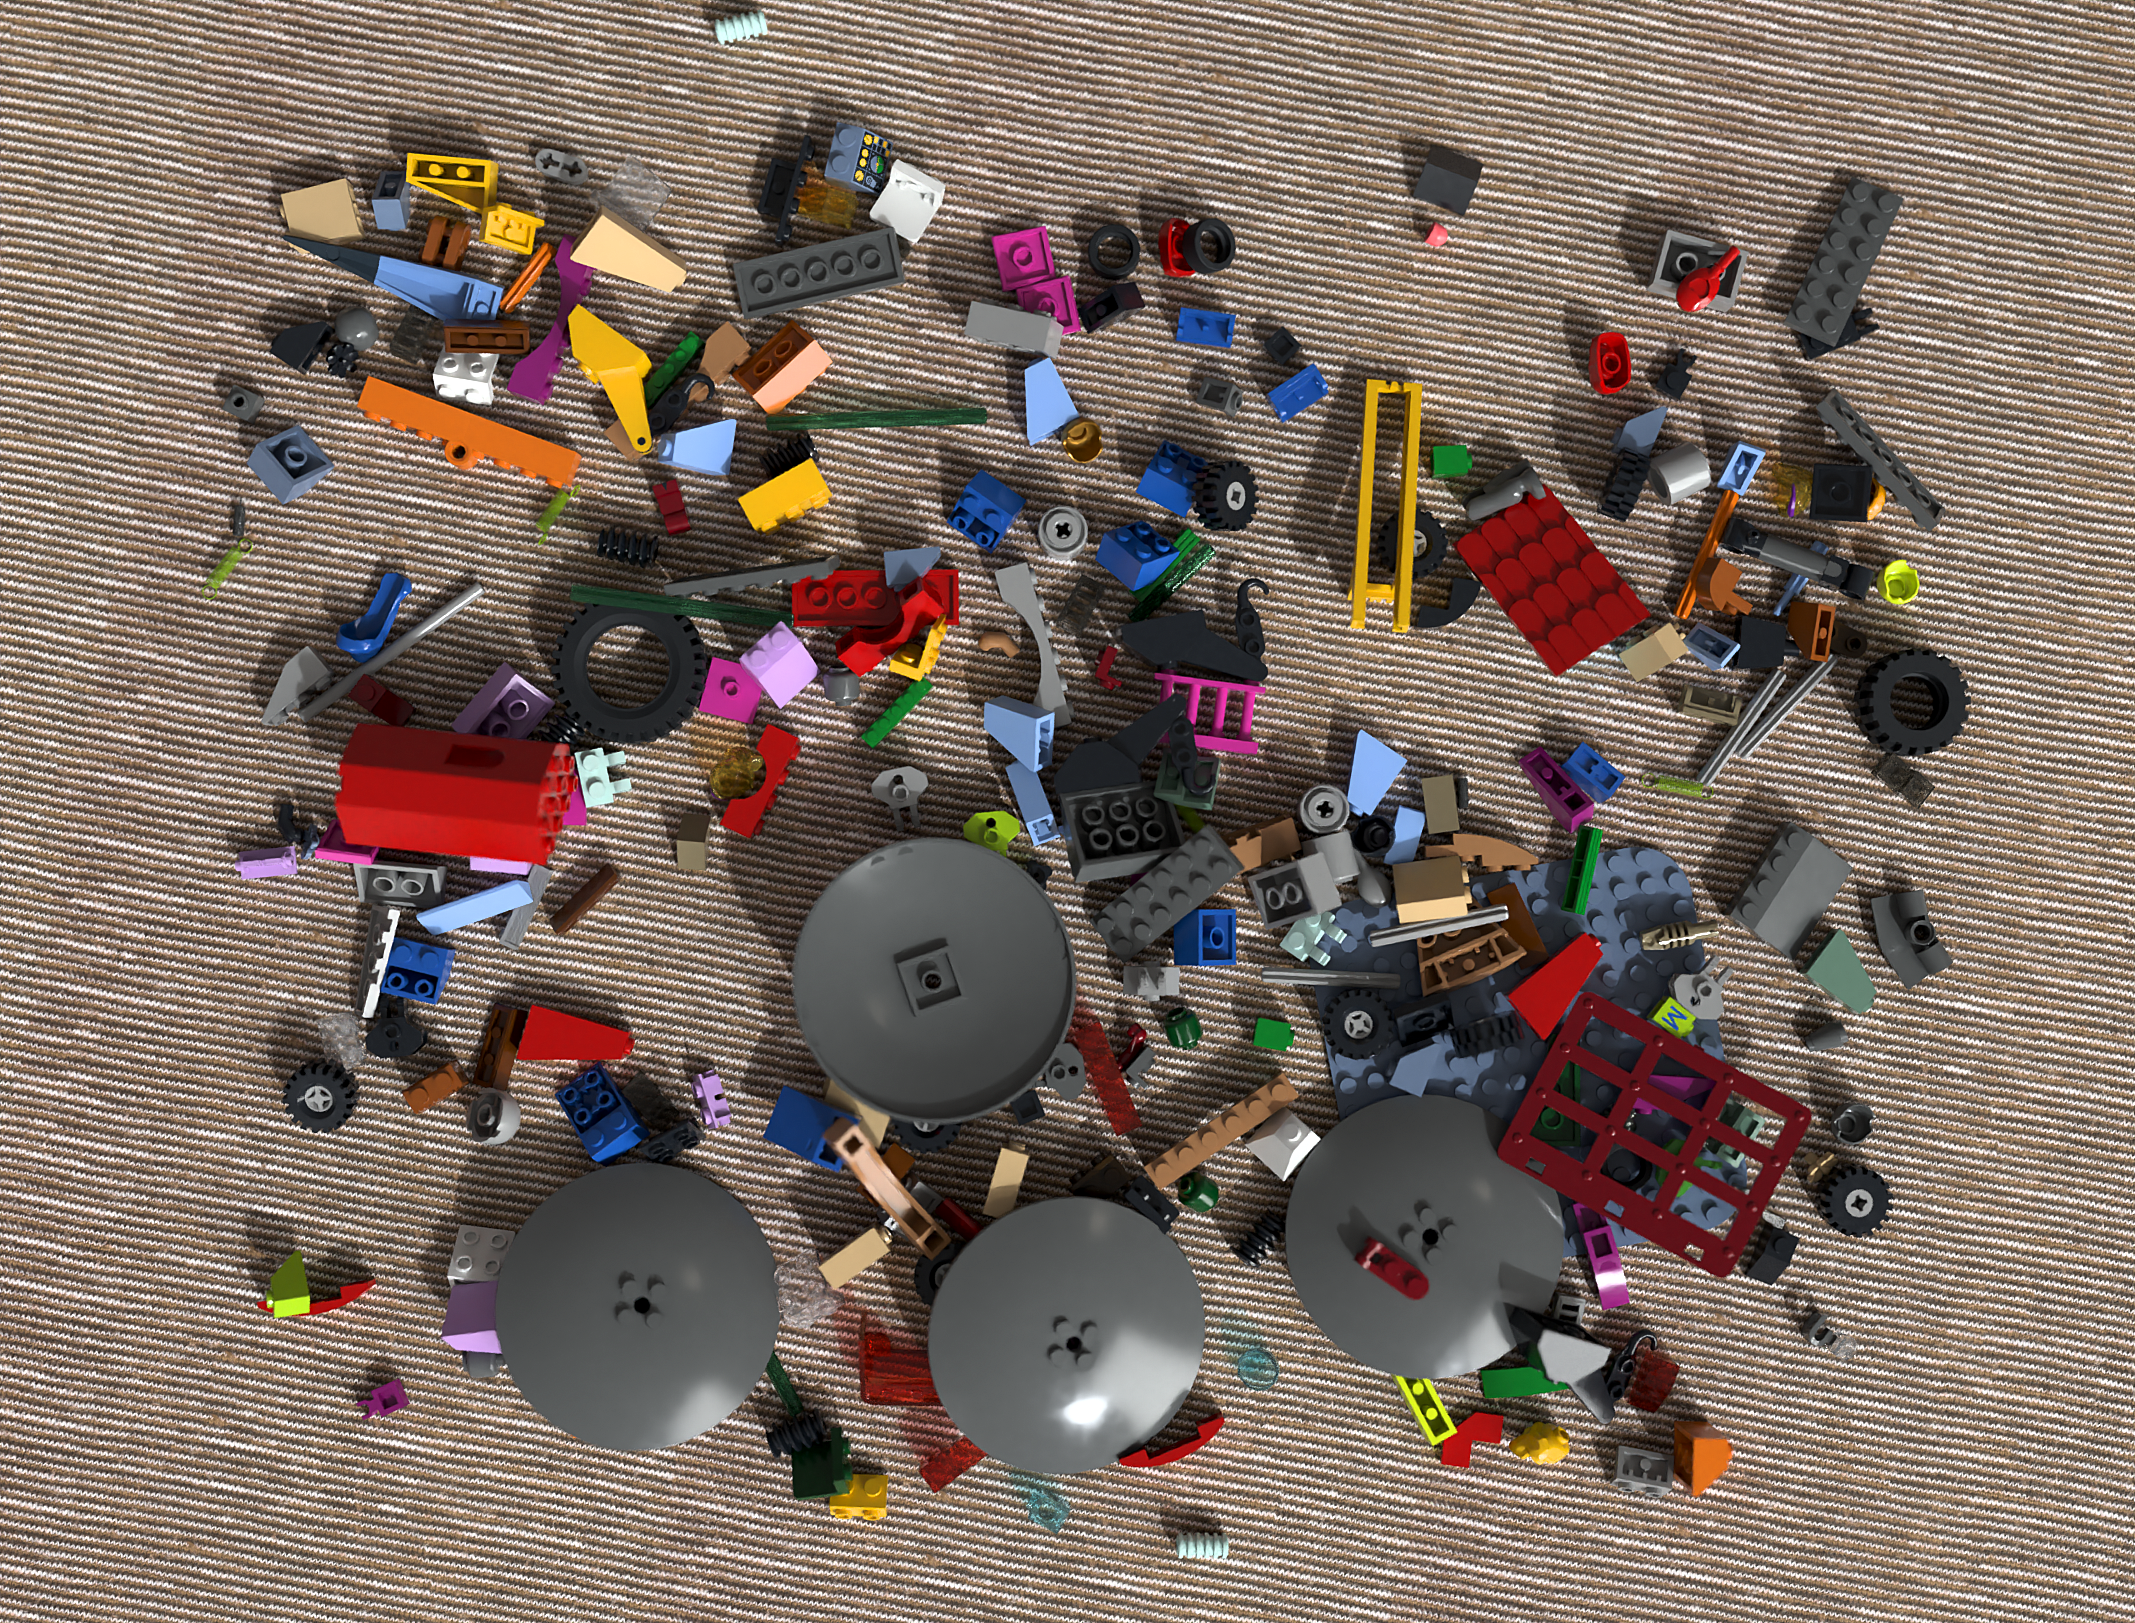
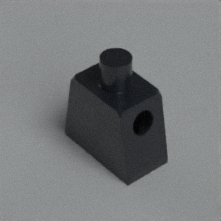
M1741 616L1735 619L1734 641L1741 647L1732 656L1731 671L1783 666L1784 656L1798 657L1800 649L1794 640L1785 639V626L1748 616Z

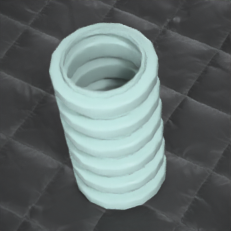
M761 9L757 10L755 14L751 11L746 16L742 13L740 14L741 17L733 15L732 19L724 17L723 21L715 19L716 34L721 45L725 44L727 40L731 43L736 38L740 41L742 40L741 37H746V39H749L750 35L758 37V33L767 35L766 21Z
M1178 1532L1176 1536V1553L1178 1558H1183V1555H1187V1558H1191L1192 1555L1200 1558V1555H1203L1204 1558H1209V1556L1218 1558V1556H1222L1223 1559H1226L1228 1556V1536L1226 1533L1218 1536L1217 1533H1213V1535H1209V1533L1200 1535L1199 1532H1196L1195 1535H1191L1190 1532H1187V1535H1183L1182 1532Z

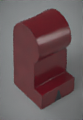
M674 479L652 486L670 537L691 531L690 517L678 480Z

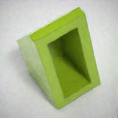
M301 1250L295 1251L270 1278V1290L265 1291L267 1308L272 1307L274 1318L309 1312L310 1294Z

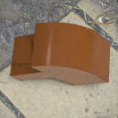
M1707 558L1696 579V595L1700 604L1706 610L1722 611L1731 617L1748 615L1753 605L1732 592L1742 571L1723 558Z

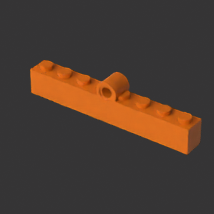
M368 376L357 407L365 412L363 416L370 420L380 422L382 418L390 421L389 426L405 432L407 428L415 430V435L422 439L431 441L434 437L442 440L441 445L445 447L446 459L462 470L471 469L476 465L478 459L483 460L484 456L494 459L493 464L507 470H509L510 466L520 469L519 474L531 479H535L536 475L546 478V484L561 489L562 485L571 487L582 458L580 454L570 449ZM465 449L464 457L458 459V452Z

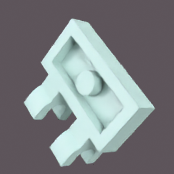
M603 748L574 753L586 808L614 803L612 794L631 791L630 778L610 783L607 767L625 764L624 751L604 755Z
M1325 911L1296 921L1279 946L1302 962H1305L1307 957L1310 956L1325 967L1331 957L1316 947V944L1324 933L1340 944L1347 934L1332 924L1335 916L1329 911Z

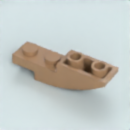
M1449 834V845L1422 846V858L1430 857V859L1459 855L1460 862L1475 861L1474 856H1478V867L1486 866V872L1503 871V866L1514 865V871L1531 870L1530 865L1538 864V858L1526 850L1511 843L1481 835Z

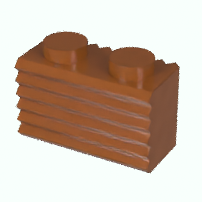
M454 1060L402 1091V1094L413 1112L420 1114L445 1100V1098L450 1097L451 1094L464 1088V1086L469 1085L470 1080L458 1061Z

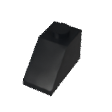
M1136 282L1113 285L1077 310L1087 333L1092 334L1128 319L1146 306Z
M324 321L286 328L282 333L275 336L269 352L303 375H306L335 329Z
M1765 1223L1744 1275L1772 1286L1790 1264L1800 1238Z

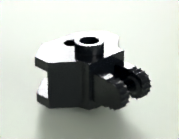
M380 997L381 1019H377L378 1025L365 1037L366 1049L379 1058L416 1054L429 1042L428 1030L414 1022L412 1015H409L407 998L397 997L398 1017H391L389 997Z

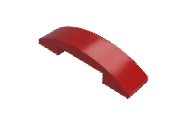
M375 1278L347 1283L340 1287L341 1296L310 1301L308 1313L290 1316L316 1315L344 1306L370 1290L376 1284ZM265 1298L257 1302L258 1308L273 1313L272 1307L267 1308Z
M1220 1411L1196 1421L1199 1431L1197 1434L1149 1454L1144 1445L1132 1454L1119 1458V1462L1122 1466L1153 1467L1186 1457L1201 1448L1215 1436L1225 1423L1223 1414Z

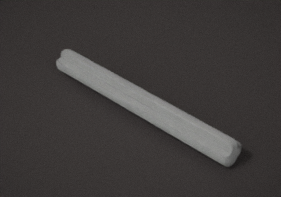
M1829 652L1828 663L1817 661L1740 742L1735 749V753L1740 758L1747 759L1837 664V658Z
M1775 668L1770 672L1739 716L1737 725L1732 726L1696 777L1699 783H1703L1704 786H1710L1786 679V675L1781 670Z
M1502 903L1467 911L1468 915L1412 922L1373 930L1370 932V940L1372 946L1377 947L1506 920L1509 915L1506 904Z
M1264 967L1261 973L1262 981L1268 983L1398 989L1400 987V975L1390 973Z

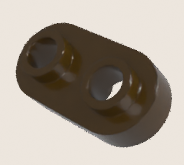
M1834 620L1830 651L1847 659L1862 656L1868 645L1864 634ZM1852 639L1857 641L1858 645L1856 649H1853L1850 646V641Z

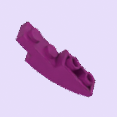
M1578 1202L1571 1203L1587 1256L1585 1257L1602 1310L1630 1303L1619 1253L1611 1226L1608 1224L1606 1217Z

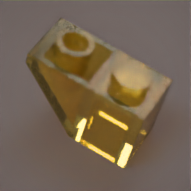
M805 188L798 216L851 230L858 207L857 197L854 194L832 188Z

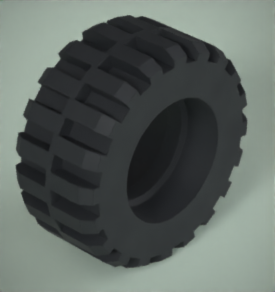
M1912 648L1883 656L1877 660V663L1871 664L1865 670L1866 676L1860 677L1857 683L1861 688L1859 692L1854 693L1853 701L1859 702V708L1854 709L1855 717L1860 716L1862 723L1858 726L1861 732L1867 731L1869 733L1867 739L1872 744H1879L1880 750L1886 753L1894 752L1897 756H1917L1939 751L1941 747H1946L1953 742V736L1960 735L1964 729L1961 723L1968 721L1970 713L1965 711V707L1971 705V696H1965L1964 689L1969 688L1967 680L1961 681L1959 675L1962 672L1958 666L1951 667L1949 665L1951 660L1946 656L1938 657L1936 651L1929 649L1922 651L1921 648ZM1904 677H1915L1922 681L1930 690L1933 698L1931 717L1923 727L1918 729H1909L1898 722L1891 710V691L1896 682Z

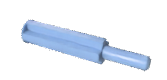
M1814 541L1810 548L1824 555L1829 550L1825 544L1819 541ZM1793 573L1784 586L1786 592L1772 611L1773 614L1780 616L1792 596L1798 595L1809 579Z

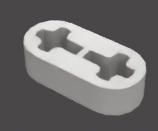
M543 149L536 155V167L547 177L571 185H580L588 178L586 165L577 157L552 149ZM552 157L554 163L558 164L559 167L549 165L548 169H546L542 162ZM578 165L581 174H575L573 178L571 173L565 170V167L574 169Z

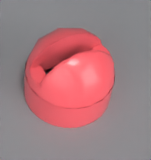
M1434 222L1429 228L1424 242L1436 247L1444 244L1448 237L1447 230L1439 223Z

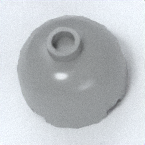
M490 1087L485 1088L479 1092L482 1095L478 1101L472 1100L469 1106L466 1128L467 1131L472 1132L473 1137L470 1138L473 1141L487 1145H498L507 1142L516 1133L521 1121V1110L518 1102L511 1094Z

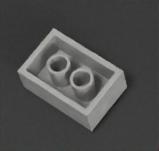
M1668 229L1660 237L1646 291L1676 299L1678 286L1689 273L1699 268H1711L1730 246ZM1739 249L1740 254L1719 275V290L1715 298L1706 307L1727 312L1734 306L1748 251Z
M982 298L981 303L971 302L964 334L980 343L1057 359L1064 326L1059 324L1057 318L1051 316V313L1034 310V314H1031V312L1024 310V307L1008 304L1007 308L994 300Z
M1323 851L1247 878L1266 930L1315 916L1342 905Z

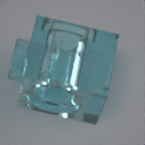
M1041 1487L1038 1494L1032 1493L1026 1504V1508L1029 1509L1028 1519L1058 1534L1071 1510V1503ZM1048 1503L1055 1510L1050 1515H1044L1039 1510L1040 1506Z

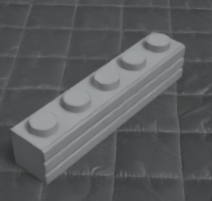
M540 864L531 866L526 882L529 883L533 902L514 908L513 912L509 913L506 919L507 926L499 934L500 944L513 950L519 949L554 870Z

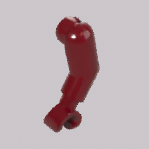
M1134 1023L1128 1029L1127 1034L1133 1039L1120 1054L1116 1065H1113L1103 1073L1109 1080L1118 1079L1123 1074L1122 1069L1125 1066L1128 1067L1140 1053L1147 1038V1031L1145 1028L1142 1029L1138 1023Z

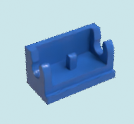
M1181 307L1176 341L1230 349L1236 315Z
M1313 363L1269 392L1266 400L1283 424L1329 393L1327 390L1328 385Z
M1584 742L1575 747L1570 752L1571 755L1559 765L1583 791L1599 804L1609 799L1626 778Z

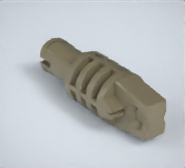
M1715 919L1698 923H1691V921L1685 920L1658 925L1639 932L1640 946L1643 950H1665L1692 945L1698 939L1718 937L1719 931H1715V929H1718V923Z

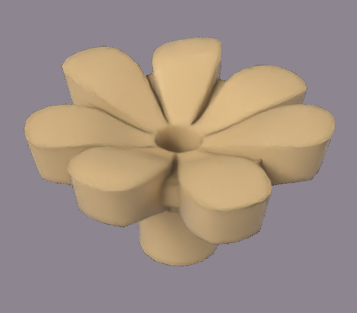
M1809 1152L1804 1157V1160L1811 1165L1807 1170L1809 1172L1807 1179L1811 1184L1819 1181L1822 1174L1829 1175L1830 1167L1837 1164L1838 1160L1834 1158L1835 1155L1833 1153L1827 1152L1823 1157L1818 1158L1813 1152Z

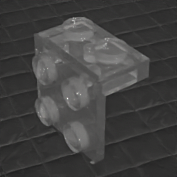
M628 157L606 190H594L588 200L595 205L594 209L596 212L603 205L644 233L670 196L671 188L637 158Z
M352 1011L334 1014L317 1020L327 1063L331 1059L336 1060L335 1066L340 1067L343 1064L346 1070L365 1065L364 1059L367 1058L364 1044L359 1041L357 1032H360V1024L358 1018L353 1016Z
M810 1248L779 1265L774 1273V1281L776 1283L775 1295L782 1321L799 1328L811 1326L815 1320L822 1316L833 1314L837 1308L846 1304L843 1293L834 1291L827 1286L826 1279L818 1268L821 1263L819 1252L814 1248Z

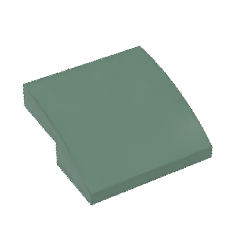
M1164 748L1154 791L1155 797L1182 806L1212 810L1221 767L1220 758L1197 756L1193 773L1195 784L1200 787L1206 786L1210 781L1211 774L1216 775V784L1209 793L1195 795L1185 788L1182 776L1173 763L1171 748Z
M1731 1098L1727 1099L1717 1118L1719 1122L1753 1140L1766 1121ZM1690 1126V1128L1686 1132V1137L1688 1136L1692 1126ZM1711 1136L1707 1137L1703 1148L1736 1168L1745 1156Z

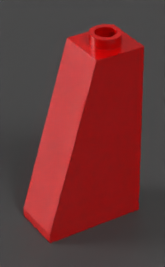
M1579 932L1551 955L1549 959L1545 960L1503 995L1539 1039L1544 1040L1549 1036L1603 956V952L1599 949L1602 944L1592 933Z
M537 1003L531 1006L516 1059L621 1060L626 1058V1054L630 1055L632 1053L635 1039L631 1038L633 1034L631 1030Z

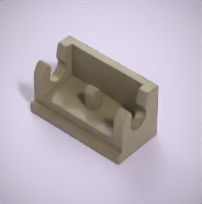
M1683 684L1676 714L1731 727L1737 725L1742 698Z
M1453 775L1421 779L1429 834L1461 830Z

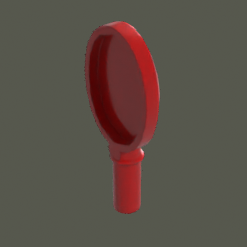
M1731 246L1711 268H1699L1689 273L1679 284L1676 291L1678 307L1686 312H1696L1711 303L1719 290V275L1740 254L1739 249Z

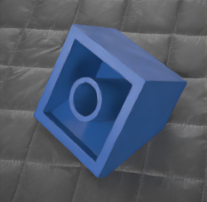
M1193 909L1175 923L1174 965H1236V909Z

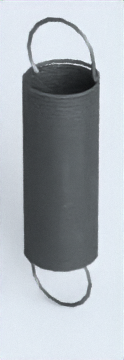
M235 506L233 536H244L246 507Z
M1466 777L1457 778L1458 808L1469 807L1468 778Z

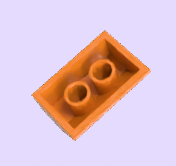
M791 320L731 376L772 418L775 414L781 412L786 404L796 395L802 393L811 381L823 374L833 361L806 331Z
M1674 1421L1673 1477L1692 1496H1699L1728 1469V1460H1731L1733 1455L1732 1444L1727 1437L1709 1422Z

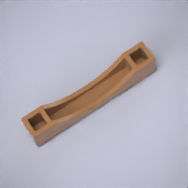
M727 321L706 340L705 352L696 373H703L713 380L714 385L720 386L730 377L729 372L736 366L741 367L751 358L750 353L753 350ZM697 383L691 389L687 408L678 418L677 423L689 414L688 409L695 403L700 404L707 398L708 387L705 383ZM620 419L616 420L603 432L629 461L634 458L637 460L644 455L635 450ZM656 436L653 441L661 440V436Z
M1279 1071L1223 1113L1146 1161L1143 1166L1160 1191L1299 1097L1285 1074Z
M841 1116L821 1135L918 1251L932 1260L952 1241L939 1224L895 1178L880 1159L872 1144L856 1125Z

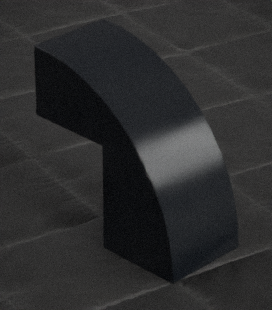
M1454 577L1450 580L1446 608L1419 606L1417 608L1414 630H1435L1449 625L1460 618L1476 600L1482 582Z

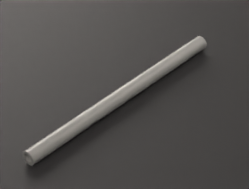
M478 581L472 584L297 711L300 718L305 723L352 690L364 673L372 675L483 595L486 592Z

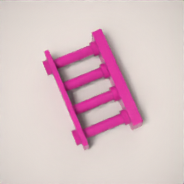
M1169 669L1161 670L1160 673L1154 674V681H1162L1159 704L1171 696L1173 683L1189 685L1185 717L1193 725L1197 748L1250 755L1257 754L1258 743L1252 742L1253 737H1250L1255 695L1265 694L1266 687H1259L1260 682L1243 680V684L1183 677L1177 676V671ZM1200 687L1217 689L1212 730L1208 732V736L1197 735V730L1195 729ZM1228 690L1244 692L1239 735H1236V740L1226 739L1225 733H1222ZM1168 732L1159 741L1160 743L1170 744Z

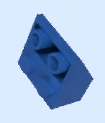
M1163 440L1148 465L1136 493L1185 518L1193 504L1192 496L1196 495V491L1192 490L1193 484L1198 483L1195 477L1197 473H1202L1201 468L1204 465H1208V462L1199 456L1181 449L1177 444Z
M981 469L965 487L946 523L992 554L1017 519L1027 500Z
M1141 520L1105 532L1095 560L1129 589L1135 591L1151 585L1178 557L1180 551L1169 540L1157 533L1148 523Z
M403 936L394 937L380 992L436 1005L450 976L456 949Z

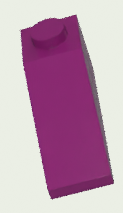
M1541 746L1518 761V764L1552 815L1570 834L1578 830L1579 825H1585L1593 819L1594 802Z
M1650 1074L1647 1083L1680 1101L1713 1088L1716 1083L1708 1077ZM1640 1098L1637 1099L1633 1107L1635 1108V1113L1652 1114V1109L1660 1110Z

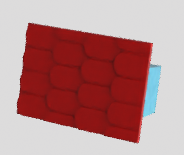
M1544 483L1542 487L1546 494L1545 498L1539 500L1534 498L1531 493L1527 494L1519 503L1507 507L1451 544V546L1478 581L1482 582L1485 590L1554 678H1556L1651 614L1626 581H1623L1606 557L1597 549L1573 516L1568 513L1554 493Z

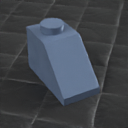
M381 171L371 199L377 228L390 231L406 229L410 217V183L406 182V171Z
M1662 406L1627 421L1621 428L1616 427L1610 440L1611 443H1614L1611 452L1619 454L1621 449L1626 447L1649 456L1668 408Z
M940 546L884 552L888 588H894V592H899L918 576L923 579L941 557Z
M1432 1041L1397 1056L1395 1062L1391 1060L1385 1072V1076L1388 1077L1387 1083L1421 1097L1442 1045Z

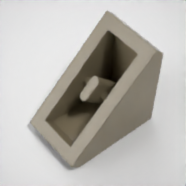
M683 813L677 836L678 868L706 871L712 816Z

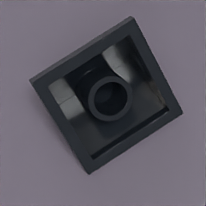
M1432 144L1412 197L1464 216L1478 184L1484 164Z

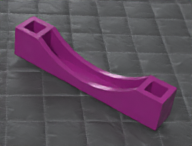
M565 233L555 257L561 283V299L557 318L550 333L541 345L529 356L516 363L507 386V390L512 395L540 405H544L545 400L550 399L554 389V384H552L555 373L559 374L563 366V358H561L563 351L571 344L568 316L578 304L581 305L583 297L589 295L592 287L590 278L593 270H598L570 259V247L577 238Z

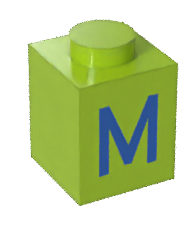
M1663 996L1646 1017L1657 1027L1679 1039L1681 1037L1685 1038L1694 1028L1692 1023L1696 1019L1694 1015L1669 996Z

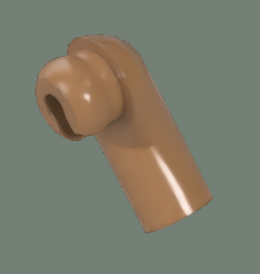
M987 631L978 640V645L983 651H988L991 648H1001L1010 659L1020 651L1018 646L1004 632Z

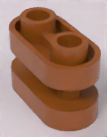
M436 215L427 224L426 234L428 237L425 246L423 245L420 248L418 260L421 264L435 267L443 265L445 269L460 272L471 238V225L457 221L454 228H451L449 218ZM449 238L446 254H443L447 239Z

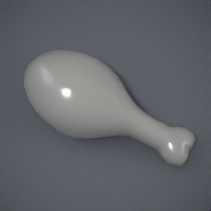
M1354 848L1360 870L1357 883L1360 896L1372 907L1383 908L1387 906L1392 897V888L1388 878L1381 871L1371 867L1363 855Z

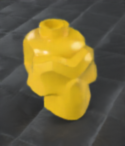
M1535 1422L1532 1426L1525 1428L1523 1434L1510 1441L1508 1447L1516 1456L1523 1460L1530 1456L1539 1465L1544 1462L1554 1464L1569 1452V1435L1561 1426L1557 1427L1551 1423Z

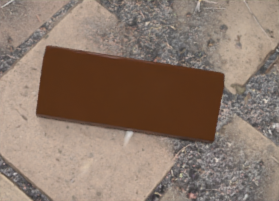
M445 320L443 326L445 353L530 355V321Z
M609 863L603 866L550 918V924L557 935H565L622 879V875Z
M1510 882L1486 893L1491 906L1502 903L1507 906L1508 919L1501 920L1499 923L1501 928H1504L1508 935L1527 952V954L1517 960L1521 970L1549 959V955L1516 884Z
M494 1003L472 1083L485 1088L490 1087L506 1091L527 1018V1011L501 1003Z

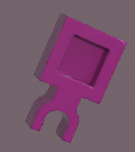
M399 1378L370 1391L373 1398H366L356 1403L357 1407L363 1404L369 1407V1413L362 1416L363 1420L375 1415L378 1410L381 1417L410 1404Z

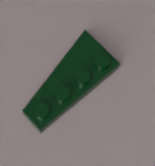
M1550 1033L1544 1060L1558 1033ZM1568 1060L1553 1090L1580 1104V1066ZM1544 1105L1529 1135L1551 1147H1581L1580 1124Z

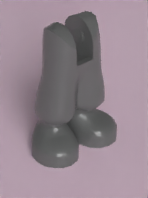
M1525 458L1519 461L1513 468L1501 471L1487 484L1464 495L1461 498V504L1469 518L1477 520L1519 503L1525 491L1530 492L1534 498L1539 500L1545 498L1546 494L1533 467H1531L1528 459Z

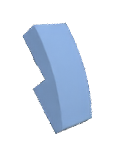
M1399 805L1393 822L1396 830V839L1391 850L1384 855L1383 863L1393 865L1413 862L1424 826L1426 812Z

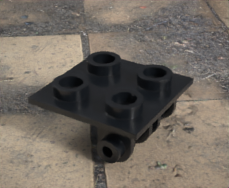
M688 1117L677 1123L676 1127L674 1125L671 1126V1130L668 1131L666 1129L663 1131L664 1133L661 1132L651 1137L649 1142L638 1147V1149L657 1164L666 1163L674 1159L677 1153L698 1146L700 1141L706 1138V1135L698 1129L700 1125L695 1117L692 1119Z

